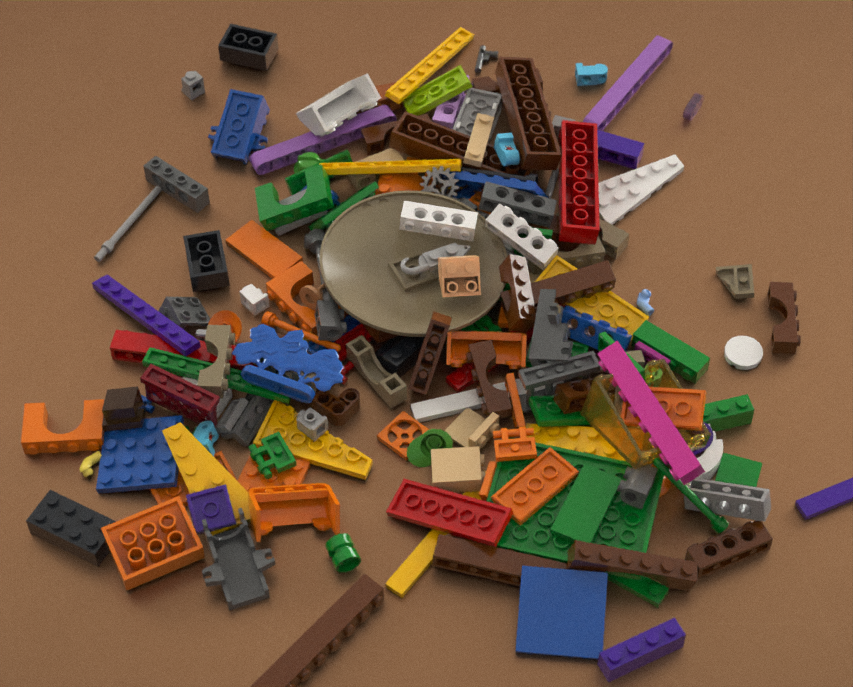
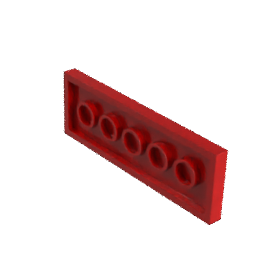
M403 479L386 510L387 515L493 547L497 546L513 515L512 508L408 479Z

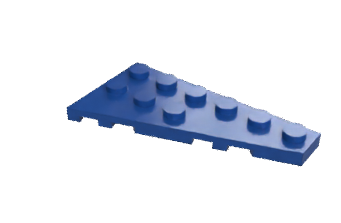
M461 171V173L449 172L450 174L456 173L453 178L459 179V182L456 183V186L464 188L468 185V187L475 189V191L482 192L487 181L549 198L534 181L527 180L526 182H521L516 178L507 180L496 175L488 177L482 173L473 175L467 171ZM440 174L443 179L449 180L446 175Z

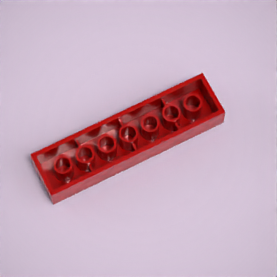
M562 120L559 131V148L562 154L559 161V241L596 245L600 230L597 124Z

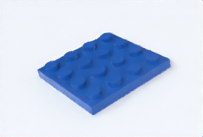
M183 416L144 419L143 428L104 431V444L101 450L102 456L100 457L96 485L98 494L177 487L179 468L162 430L180 422L184 425Z

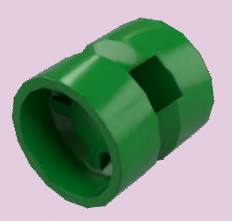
M346 533L333 536L325 544V548L332 558V563L338 573L352 571L361 563L357 550L353 548L354 543L350 535Z

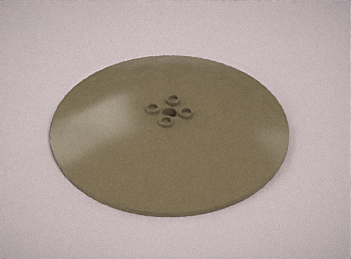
M423 191L382 193L352 205L342 212L330 225L320 249V271L323 282L329 294L344 311L358 321L377 330L395 335L425 337L434 311L452 317L448 332H454L473 324L486 315L500 299V292H503L506 283L501 282L499 266L507 258L506 248L502 239L485 227V218L478 213L473 241L399 229L404 201L477 212L453 198ZM455 242L457 245L471 246L470 251L465 256H479L481 295L442 297L438 269L417 275H408L401 270L400 263L404 258L408 257L409 261L405 263L406 267L414 268L419 266L418 260L422 253Z

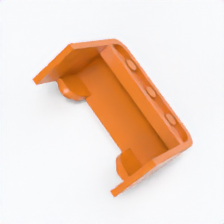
M457 330L448 332L446 365L451 364V367H462V364L468 363L466 352H468L469 344L492 340L496 353V364L509 365V369H521V367H526L527 335L522 332Z
M311 483L255 487L248 491L251 527L256 542H261V536L271 532L273 526L312 523L320 531H327L332 528L335 535L340 534V503L328 484Z

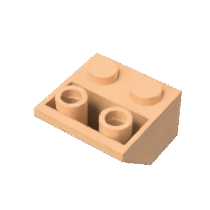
M479 256L438 257V274L442 297L481 295Z

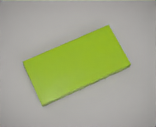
M459 65L416 89L403 100V104L408 113L416 116L422 115L473 86L463 68Z

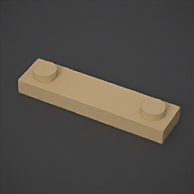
M477 113L463 163L481 167L494 117Z

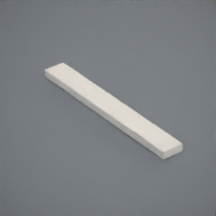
M515 379L519 396L526 394L521 380ZM563 380V381H560V382L553 383V387L556 386L557 384L563 383L564 380ZM504 382L492 385L497 389L506 391ZM545 385L535 388L534 392L545 389ZM476 389L413 403L410 404V409L415 420L424 422L462 413L466 408L471 410L479 409L483 402L481 398L477 397Z

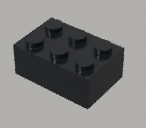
M235 24L229 25L218 45L220 61L266 71L279 49L277 33Z
M220 230L183 236L193 292L230 286Z

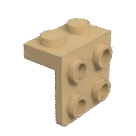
M466 408L445 431L451 436L452 441L461 447L479 446L481 449L493 436V431L499 430V415L492 412L485 419L470 408Z

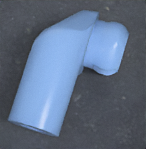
M643 289L638 294L637 306L646 315L650 316L654 313V309L648 304L651 292Z

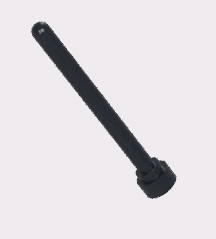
M461 167V171H467L473 175L482 173L488 177L496 175L507 180L516 178L521 182L530 180L538 184L537 174L530 173L526 176Z

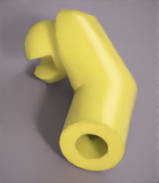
M99 451L82 461L79 470L80 473H83L84 477L93 474L91 466L98 463L102 456Z

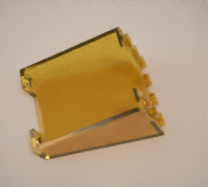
M665 359L652 360L646 364L645 382L648 387L683 389ZM613 374L597 376L593 380L581 415L634 469L653 464L655 458L661 459L659 454L662 451L659 447H653L649 441V438L652 437L650 433H644L641 427L626 426L614 406L615 393L607 394L614 377ZM703 421L701 431L677 429L691 451L704 448L711 436Z

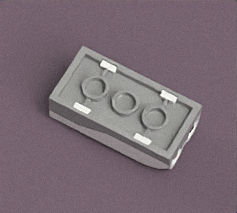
M469 88L453 130L471 136L477 113L494 117V122L488 139L489 143L502 109L501 94Z

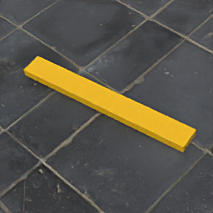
M460 27L389 88L385 96L400 104L472 41L474 34Z
M462 159L320 164H322L328 175L426 172L427 170L433 172V167L439 170L440 166H443L444 171L447 168H450V171H461Z
M480 491L464 492L462 494L482 500L479 496ZM432 529L385 583V587L403 598L433 563V554L439 534H452Z

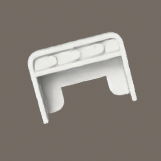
M367 73L341 85L298 111L296 115L314 135L322 137L332 133L337 127L343 124L342 120L346 118L350 120L357 116L356 112L360 109L363 112L376 106V101L381 99V96Z

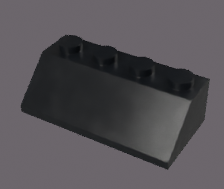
M397 335V338L390 339L378 349L375 355L381 366L389 374L396 373L401 378L416 365L425 337Z

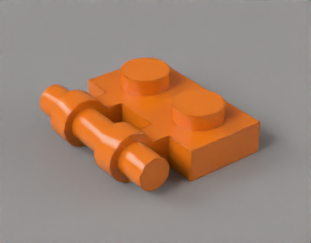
M522 426L519 429L507 430V428H501L499 431H493V439H502L494 440L496 462L536 459L535 437H526L534 436V429Z

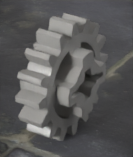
M440 166L439 170L433 167V172L426 171L427 177L422 176L425 182L420 183L421 186H424V189L421 191L435 192L450 198L458 195L455 189H460L459 186H456L459 179L453 178L456 173L450 174V168L444 171L443 166ZM440 174L446 175L449 180L443 179ZM433 177L432 184L428 186L430 179ZM438 181L444 184L441 190L436 188ZM451 186V191H450V193L447 195V192H446V191H447L448 187Z

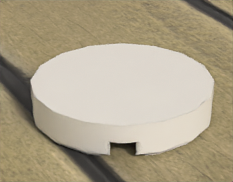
M736 336L727 342L724 349V357L727 363L736 366L737 369L750 370L757 367L761 362L763 348L754 338Z

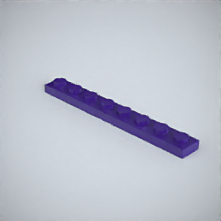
M105 275L92 283L94 290L184 356L191 354L201 347L199 340L109 275Z

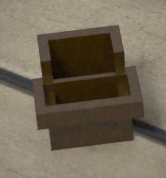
M138 386L107 390L102 409L104 415L102 428L104 431L143 428L146 408Z

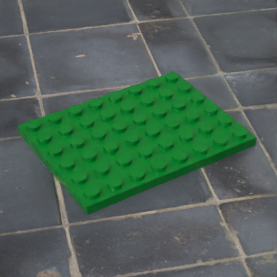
M535 442L537 457L551 447L576 468L579 473L583 465L587 464L626 481L627 479L623 477L627 467L632 468L636 464ZM535 459L498 462L487 502L494 503L491 500V496ZM659 469L642 510L623 502L620 497L621 492L617 491L592 543L647 553L664 474ZM576 478L521 526L511 518L496 547L567 563L568 550L574 542L550 533V529ZM604 572L638 581L641 579V576L636 574Z

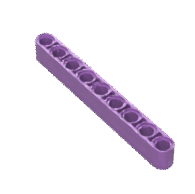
M657 35L586 115L583 122L596 123L597 130L603 131L672 50L673 42Z
M382 105L357 114V116L350 120L347 118L342 120L343 124L328 135L320 137V135L316 136L312 132H308L254 152L249 157V161L256 173L263 175L298 162V156L306 152L320 154L360 139L361 129L397 121V118L388 105Z

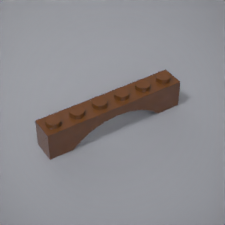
M575 540L568 550V570L636 574L654 579L668 588L689 591L698 582V562L578 540Z

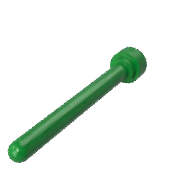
M654 459L653 464L710 520L711 528L717 534H720L728 527L729 522L723 516L716 515L687 485H683L681 480L676 482L670 473L671 469L661 459Z

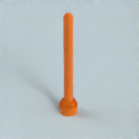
M270 311L265 312L262 317L261 323L269 327L276 326L288 332L302 330L304 339L328 349H335L337 352L341 349L340 345L334 342L318 340L317 335L279 320L276 314Z

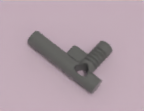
M481 45L475 72H481L483 61L488 62L489 57L498 58L499 51H487L486 46Z

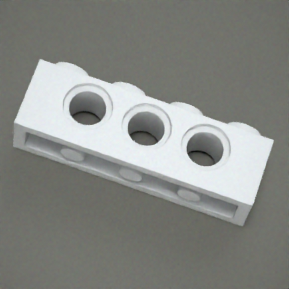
M404 201L399 229L473 241L478 212Z
M499 203L485 219L486 228L543 271L558 254L557 244L553 240L546 239L542 236L543 234L537 228L533 229L524 218H518L514 215L508 206H502ZM506 222L512 223V226L506 227L503 224ZM520 233H524L527 235V237L520 238L518 235ZM539 244L542 246V248L535 249L533 248V245Z

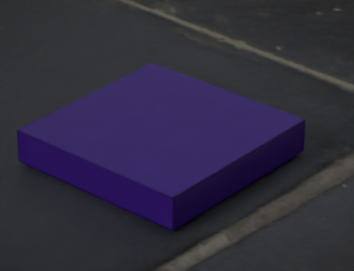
M226 484L186 495L197 535L204 534L202 520L206 519L210 532L236 525Z

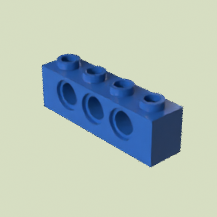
M565 305L563 307L561 323H568L571 333L569 338L598 350L599 333L606 332L612 335L615 342L618 340L622 348L627 351L632 335L627 334L628 331L620 327H617V329L613 328L609 322L594 320L593 316L588 313L575 312L576 309L571 306ZM572 319H576V320H577V322H578V327H577V328H574V327L572 326V324H571ZM589 326L594 327V336L589 333Z

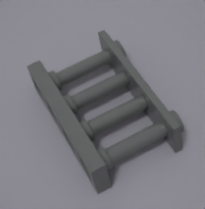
M594 351L569 357L568 362L553 361L519 370L518 375L526 391V394L519 396L523 413L532 412L528 403L529 396L555 395L556 386L553 387V383L563 380V383L572 382V378L582 376L580 380L589 379L590 373L600 371L601 366ZM545 385V389L534 392L535 388Z

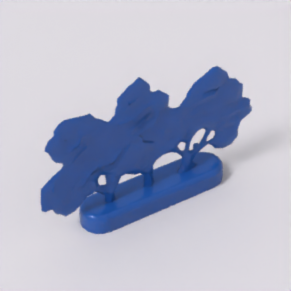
M260 324L250 329L252 342L239 343L232 352V355L236 356L238 364L252 362L258 366L246 365L243 368L241 377L245 381L304 403H311L315 397L313 388L304 383L314 382L318 390L327 391L334 384L342 383L344 378L341 374L343 365L339 360L337 351L335 349H323L314 354H308L307 349L309 345L307 341L303 340L304 334L302 330L289 331L284 337L279 338L275 329L265 324ZM260 358H264L263 363L259 362ZM271 365L279 373L275 374L264 369ZM292 370L299 375L300 379L295 381L283 375L286 371ZM316 373V376L311 379L309 377L304 379L307 374Z

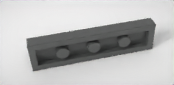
M247 393L245 399L249 403L232 430L222 433L221 437L223 439L235 438L243 447L248 446L264 421L274 400Z

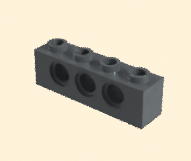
M153 157L143 166L146 181L154 186L161 187L163 192L193 211L199 213L210 203L208 188L159 157Z
M486 181L478 209L492 213L500 203L502 206H508L518 218L522 217L529 223L550 228L557 200Z

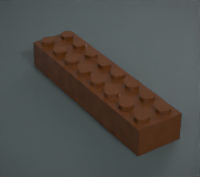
M499 57L495 74L511 132L514 136L515 146L519 152L522 170H557L562 154L533 58Z
M406 111L391 132L389 148L420 160L462 159L463 167L520 176L533 174L534 171L522 170L520 161L518 165L503 166L494 149V145L487 143L481 167L465 164L463 161L470 136Z

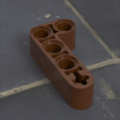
M347 388L336 397L328 391L317 389L311 403L299 402L308 408L311 407L321 416H326L333 425L342 426L359 411L360 394L355 388Z

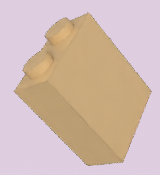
M479 446L431 449L433 487L455 493L480 491L485 477V471H481V466H485L484 454H480Z

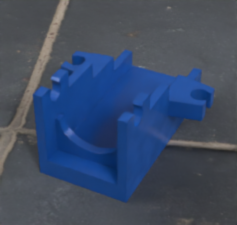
M230 89L219 126H211L210 129L212 132H216V134L208 135L209 140L214 142L211 149V154L214 158L218 156L242 161L243 164L247 165L251 151H259L266 148L265 145L261 146L260 144L262 142L268 144L269 140L260 134L263 125H266V115H269L270 108L263 95Z

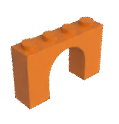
M300 261L266 283V293L269 300L274 301L279 310L289 316L292 323H296L301 329L318 336L315 310L301 306L293 300L302 287L314 284L313 271ZM344 311V318H345L346 316L349 315L346 311Z
M104 399L84 400L81 424L75 430L65 434H56L47 429L48 412L45 402L25 403L21 445L24 453L34 455L37 453L102 450V445L104 444V430L102 428Z

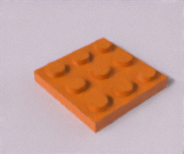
M267 454L263 456L264 461L270 459ZM249 456L237 481L247 492L255 487L303 484L311 464L310 461L294 457L296 466L281 473H278L273 468L270 470L273 476L270 479H266L263 474H260L256 461H253L251 456Z

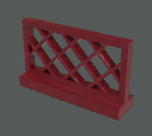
M150 364L140 377V382L145 384L146 399L197 424L208 420L212 421L214 426L217 425L216 406L220 402V396L153 364Z

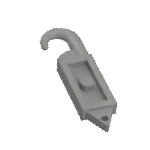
M455 242L422 253L418 260L419 266L406 267L405 263L409 261L408 257L401 261L400 267L408 275L438 269V257L465 256L470 251L471 246L457 245Z

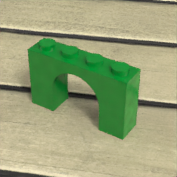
M322 164L305 170L306 192L300 200L293 204H280L278 191L271 182L255 188L259 221L265 230H273L334 208L328 174Z

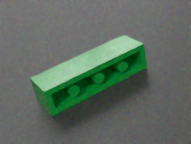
M647 320L633 333L631 346L635 347V344L640 341L671 360L669 370L678 373L684 379L694 384L708 370L710 357Z
M748 394L705 404L703 422L710 424L712 431L715 432L752 423L755 409Z

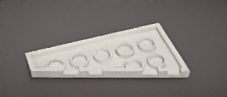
M672 155L599 182V218L609 222L611 225L617 220L620 221L626 213L633 211L651 197L654 191L660 190L663 184L670 182L683 172L684 165L676 155Z

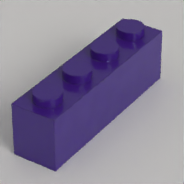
M597 130L598 159L637 169L643 156L644 143Z
M675 618L670 619L600 652L598 667L606 680L611 682L682 648L686 634Z

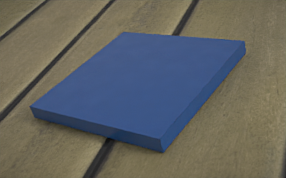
M522 566L515 652L598 660L599 653L603 651L608 573Z

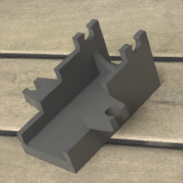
M540 289L529 353V360L533 367L553 361L568 362L569 357H571L573 341H568V337L571 335L568 323H561L564 308L555 303L556 289Z
M242 508L238 509L240 527L212 535L208 529L206 519L202 520L206 543L213 561L212 565L202 570V575L205 578L206 587L221 585L229 611L270 598L263 571L276 565L275 559L272 557L271 548L255 550Z

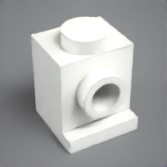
M252 283L239 291L241 303L254 316L270 307L268 294H263Z

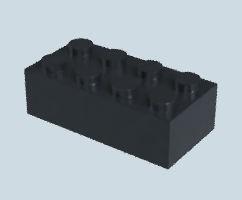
M49 490L26 520L30 534L97 567L101 565L110 552L101 528L116 522L52 490Z

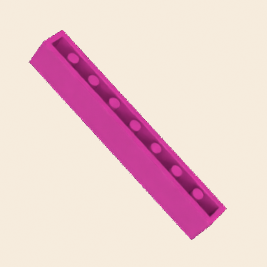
M618 340L597 353L601 359L598 362L604 372L607 370L610 372L611 375L608 378L613 386L616 387L618 385L621 389L618 394L624 403L629 401L631 406L628 409L634 418L637 416L640 418L639 426L644 433H650L652 437L649 438V441L655 449L659 447L662 451L659 454L665 465L670 464L673 468L670 470V473L676 482L681 480L683 485H686L705 472L703 467Z

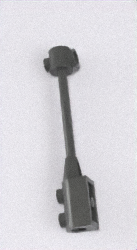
M313 229L309 234H305L304 247L310 248V251L317 255L322 285L324 282L320 271V249L326 233L322 229ZM327 288L322 291L323 300H317L315 309L318 340L335 341L341 338L343 333H346V322H341V320H344V310L339 309L338 304L329 294Z
M651 443L646 454L632 468L627 467L623 477L627 480L621 479L617 489L618 492H621L620 497L623 502L641 510L658 471L657 468L651 467L656 451Z

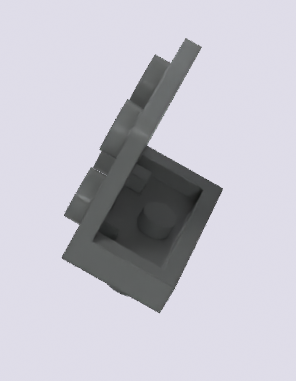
M166 297L159 308L161 314L182 329L186 326H207L210 321L206 310L196 297Z

